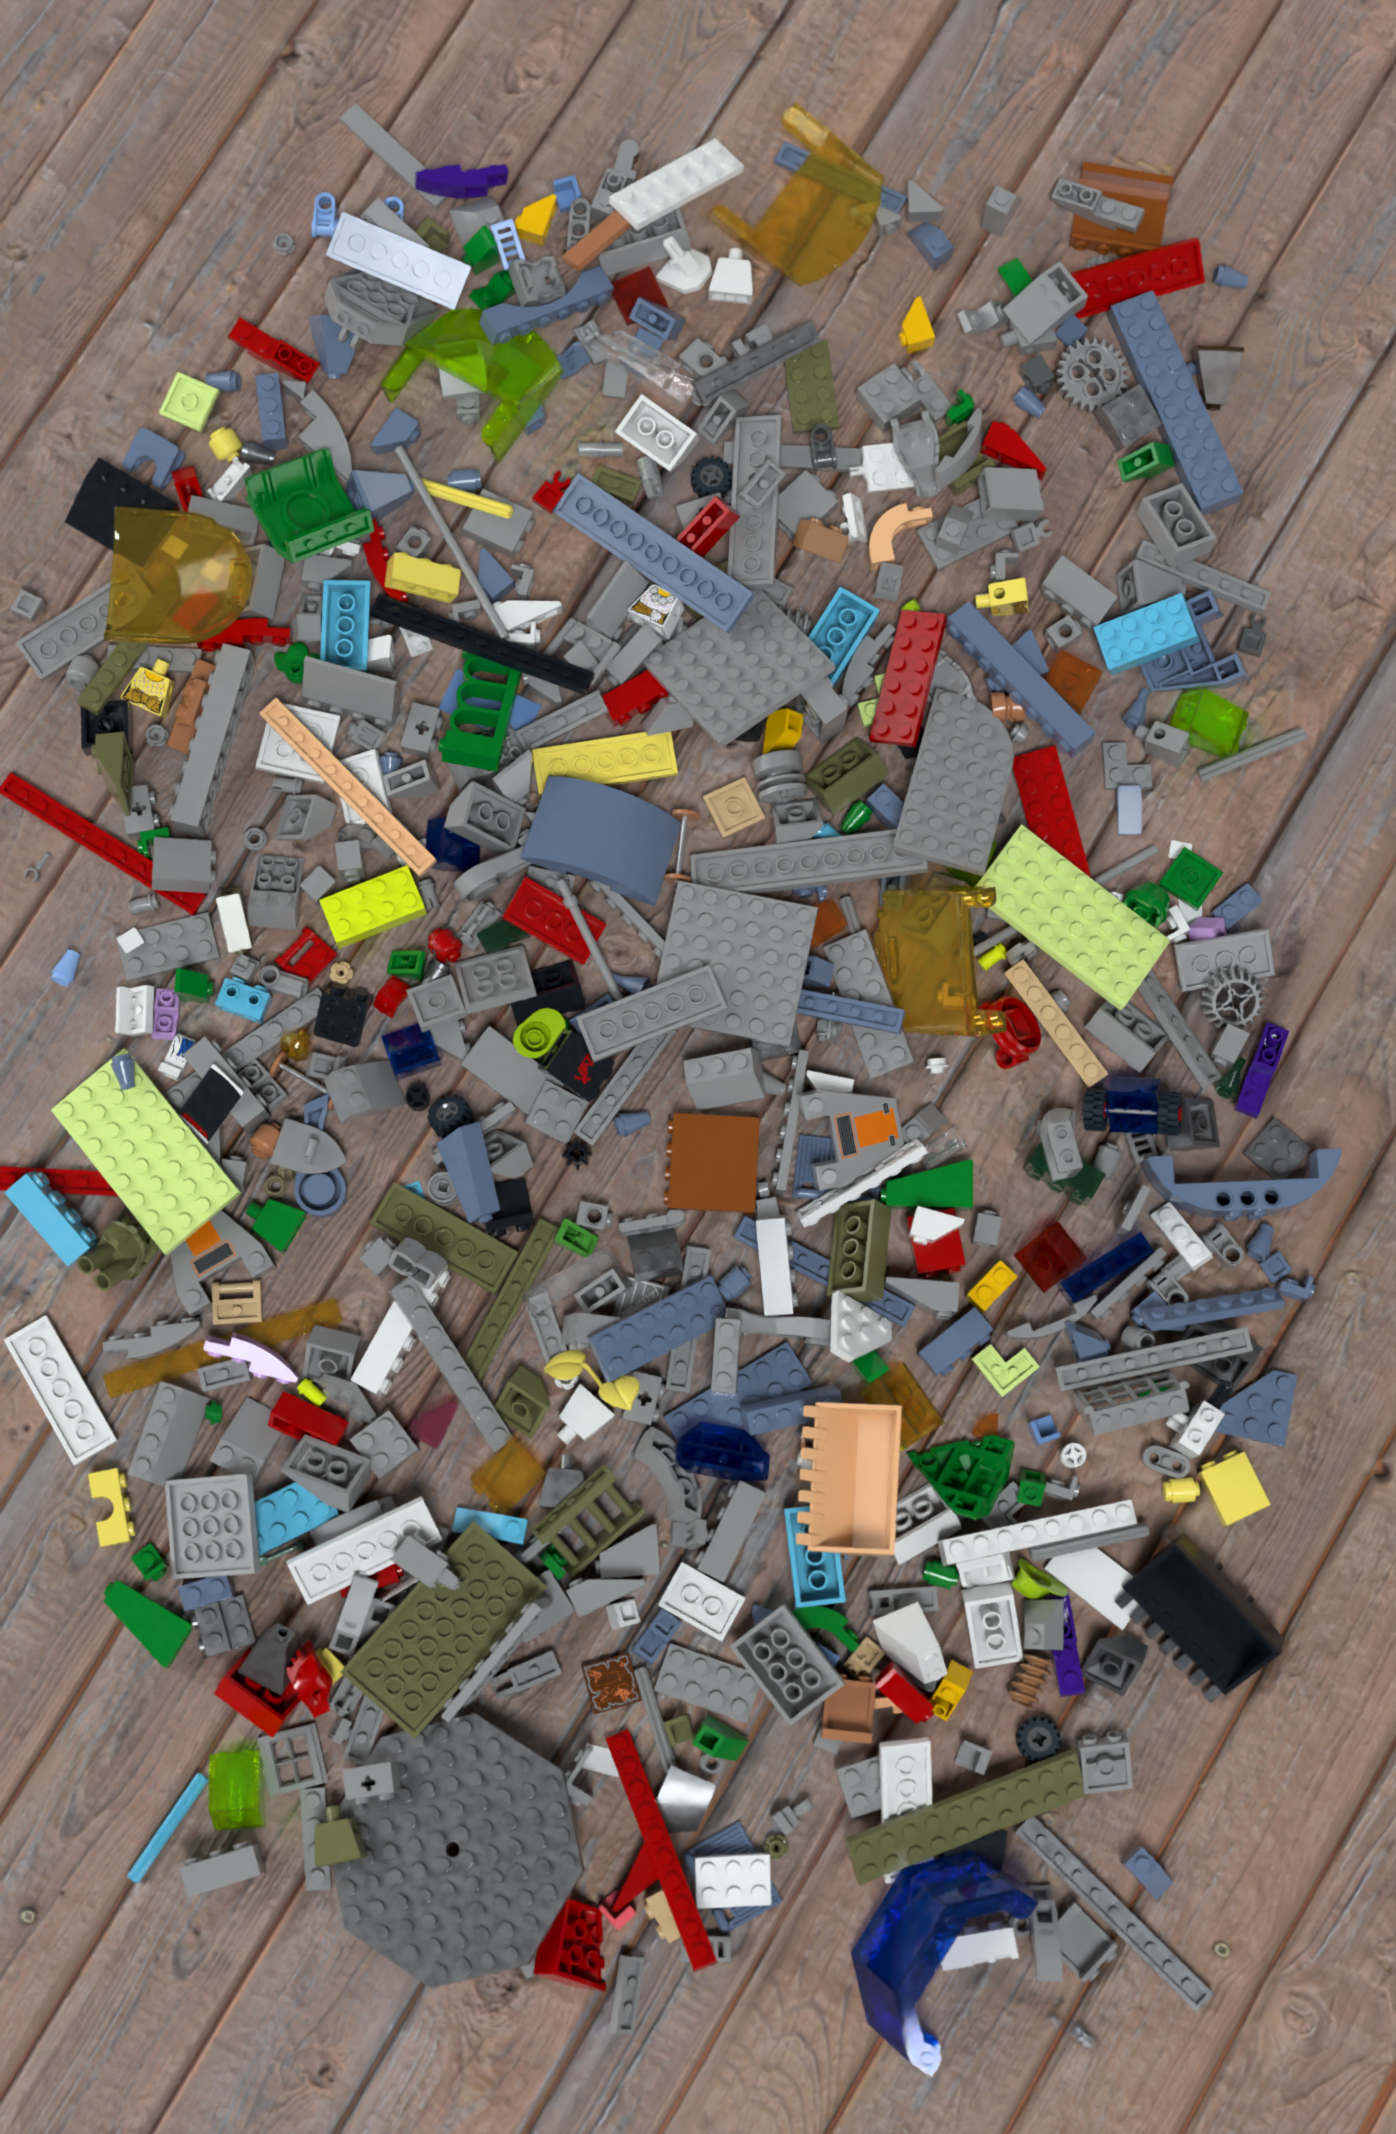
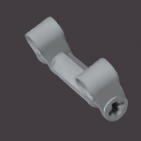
M1218 1222L1215 1224L1216 1228L1206 1236L1202 1235L1200 1240L1224 1268L1234 1269L1242 1262L1244 1251L1232 1238L1229 1231ZM1226 1252H1234L1237 1255V1261L1230 1262L1227 1260ZM1179 1254L1160 1269L1161 1272L1155 1277L1145 1281L1151 1293L1156 1291L1168 1306L1173 1305L1170 1300L1171 1296H1179L1182 1303L1189 1301L1187 1293L1178 1282L1189 1274L1192 1269Z

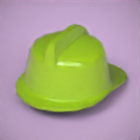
M544 1008L534 1012L515 1030L513 1035L515 1049L523 1057L530 1059L544 1055L550 1050L562 1030L566 1029L565 1020L554 1009Z
M1019 1559L1020 1570L1016 1574L1015 1579H1013L1012 1586L1023 1596L1030 1599H1039L1049 1592L1059 1596H1066L1068 1594L1067 1588L1055 1577L1036 1568L1030 1562Z

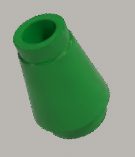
M860 800L856 804L853 803L840 828L848 835H851L871 819L870 816L873 811Z

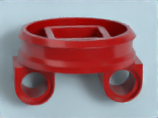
M1003 996L999 1000L985 1002L976 1008L974 1012L976 1024L980 1027H989L993 1038L1001 1047L996 1053V1062L999 1067L1009 1069L1030 1060L1028 1056L1036 1052L1040 1046L1041 1031L1035 1016L1022 1001L1015 997ZM1009 1018L1011 1019V1021H1012V1023H1013V1025H1014V1027H1015V1029H1016V1031H1017V1033L1019 1034L1020 1037H1018V1035L1016 1034V1032H1015V1030H1014V1028H1013V1026H1012V1024H1011Z

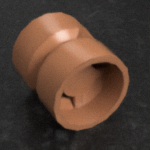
M1004 692L990 693L989 709L993 712V716L998 717L1001 722H1005L1007 718L1011 722L1025 721V710L1019 704H1015L1009 695L1006 696Z

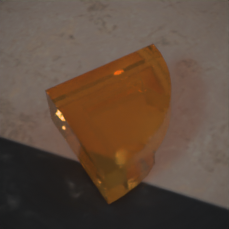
M990 1414L982 1418L974 1427L972 1437L997 1436L999 1414Z

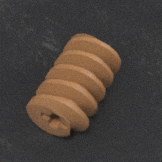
M1025 1654L1024 1658L1029 1664H1020L1021 1669L1025 1673H1016V1677L1021 1682H1012V1686L1016 1691H1008L1007 1694L1012 1698V1701L1034 1711L1035 1709L1030 1702L1039 1701L1034 1693H1043L1038 1684H1047L1042 1675H1051L1046 1666L1055 1665L1037 1656Z

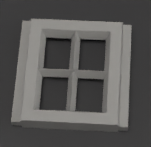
M316 1723L278 1732L273 1738L269 1735L257 1738L270 1797L329 1782ZM304 1735L308 1754L295 1757L291 1738ZM286 1740L290 1758L276 1761L273 1743ZM309 1758L313 1777L300 1780L296 1762ZM291 1763L295 1782L282 1785L278 1766Z

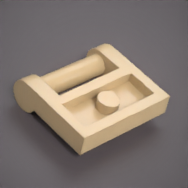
M254 1279L253 1282L228 1284L212 1282L213 1325L263 1323L261 1279ZM253 1292V1298L221 1300L222 1293Z

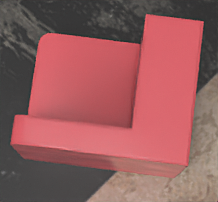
M615 1890L598 1906V1909L619 1930L637 1911L630 1903H627L617 1912L613 1911L612 1908L620 1893L618 1890Z

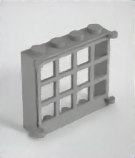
M1169 1369L1160 1371L1159 1374L1148 1376V1374L1137 1376L1136 1380L1128 1382L1125 1379L1112 1381L1114 1385L1105 1388L1102 1384L1071 1390L1074 1406L1094 1436L1189 1411L1185 1388H1189L1190 1385L1186 1380L1178 1382ZM1162 1379V1382L1154 1384L1153 1381ZM1138 1384H1140V1385H1142V1386L1148 1384V1386L1141 1387V1388H1137V1389H1133V1390H1132L1131 1387H1130V1386H1134V1385H1138ZM1166 1387L1167 1390L1160 1392L1158 1388ZM1087 1388H1090L1091 1390L1090 1392L1081 1393L1080 1391ZM1125 1389V1392L1114 1395L1108 1394V1392L1117 1390L1121 1392ZM1151 1390L1154 1392V1394L1139 1398L1136 1396V1394ZM1094 1396L1098 1399L1087 1401L1085 1398ZM1127 1396L1131 1398V1400L1119 1403L1113 1401ZM1107 1402L1109 1404L1108 1406L1096 1409L1092 1407L1093 1405Z

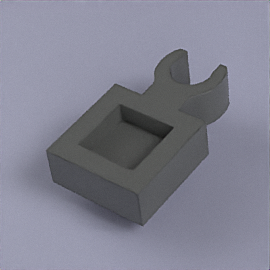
M1254 614L1250 620L1251 629L1244 628L1237 651L1259 658L1267 636L1266 633L1261 632L1267 622V618L1264 617L1262 624H1257L1255 622L1256 614Z

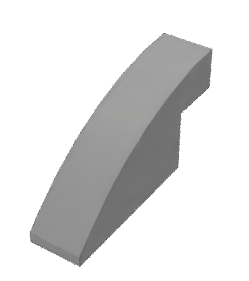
M311 390L300 402L302 411L313 420L298 436L300 445L309 453L325 447L330 449L335 475L347 485L350 473L353 471V463L346 437L334 413L324 400Z

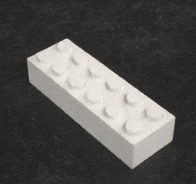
M446 1265L441 1277L429 1289L415 1284L431 1309L435 1308L440 1298L438 1296L440 1288H445L451 1278L448 1265ZM395 1301L392 1303L351 1378V1381L356 1383L357 1386L381 1398L382 1394L387 1395L393 1384L390 1379L394 1372L399 1373L405 1362L402 1357L406 1351L410 1352L416 1342L414 1337L416 1333Z

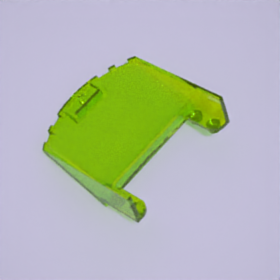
M450 310L404 343L406 349L380 386L387 400L393 403L421 362L425 360L502 402L481 432L484 444L490 447L495 461L501 463L562 376L563 370L554 352L534 331L524 336L517 335L512 337L506 343L499 342L492 345L479 323L483 313L482 310Z

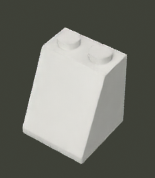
M918 1602L873 1620L880 1647L886 1652L885 1655L924 1684L939 1680L941 1677L948 1675L940 1646Z

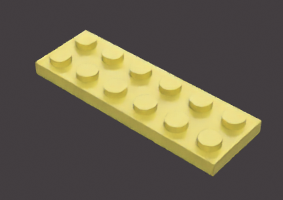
M671 731L651 736L642 732L532 749L539 797L543 794L548 776L569 777L612 786L678 775Z

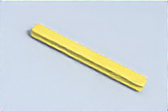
M421 478L429 494L507 519L511 518L514 509L509 504Z

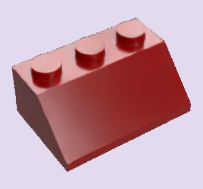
M249 1648L224 1675L214 1695L273 1738L288 1721L301 1703V1700L297 1697L299 1693L291 1681L281 1696L238 1673L252 1650Z

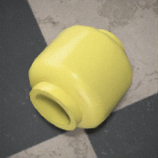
M224 426L209 436L211 440L208 445L219 461L228 460L230 463L234 457L239 458L241 456L239 451L243 448V443L233 429H226Z

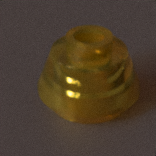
M292 1031L280 1038V1048L288 1053V1058L294 1061H303L308 1057L311 1042L310 1037L304 1031Z

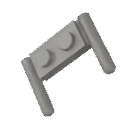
M570 617L542 654L552 656L563 641L572 647L579 641L583 642L593 657L599 661L592 670L594 672V679L590 685L592 686L622 647L606 636Z

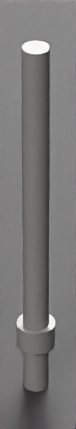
M565 878L556 882L564 898L562 901L566 909L569 908L614 1001L623 999V995L577 905L579 901L576 895L572 894Z

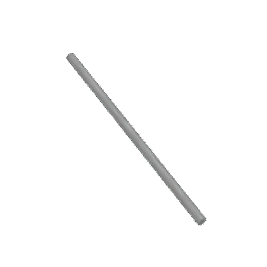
M403 446L396 447L395 452L496 632L500 638L507 640L510 637L405 449Z
M1152 845L1093 880L1102 885L1157 854L1158 849L1155 845ZM1009 926L956 956L955 960L958 965H961L1019 931Z

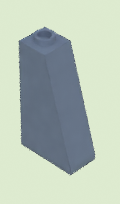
M476 1122L459 1127L438 1142L437 1147L468 1222L479 1221L480 1224L492 1220V1215L498 1212L500 1207L480 1123Z

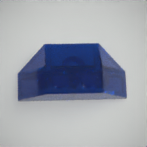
M700 1421L677 1439L674 1463L690 1473L731 1481H766L769 1474L770 1455L744 1429Z

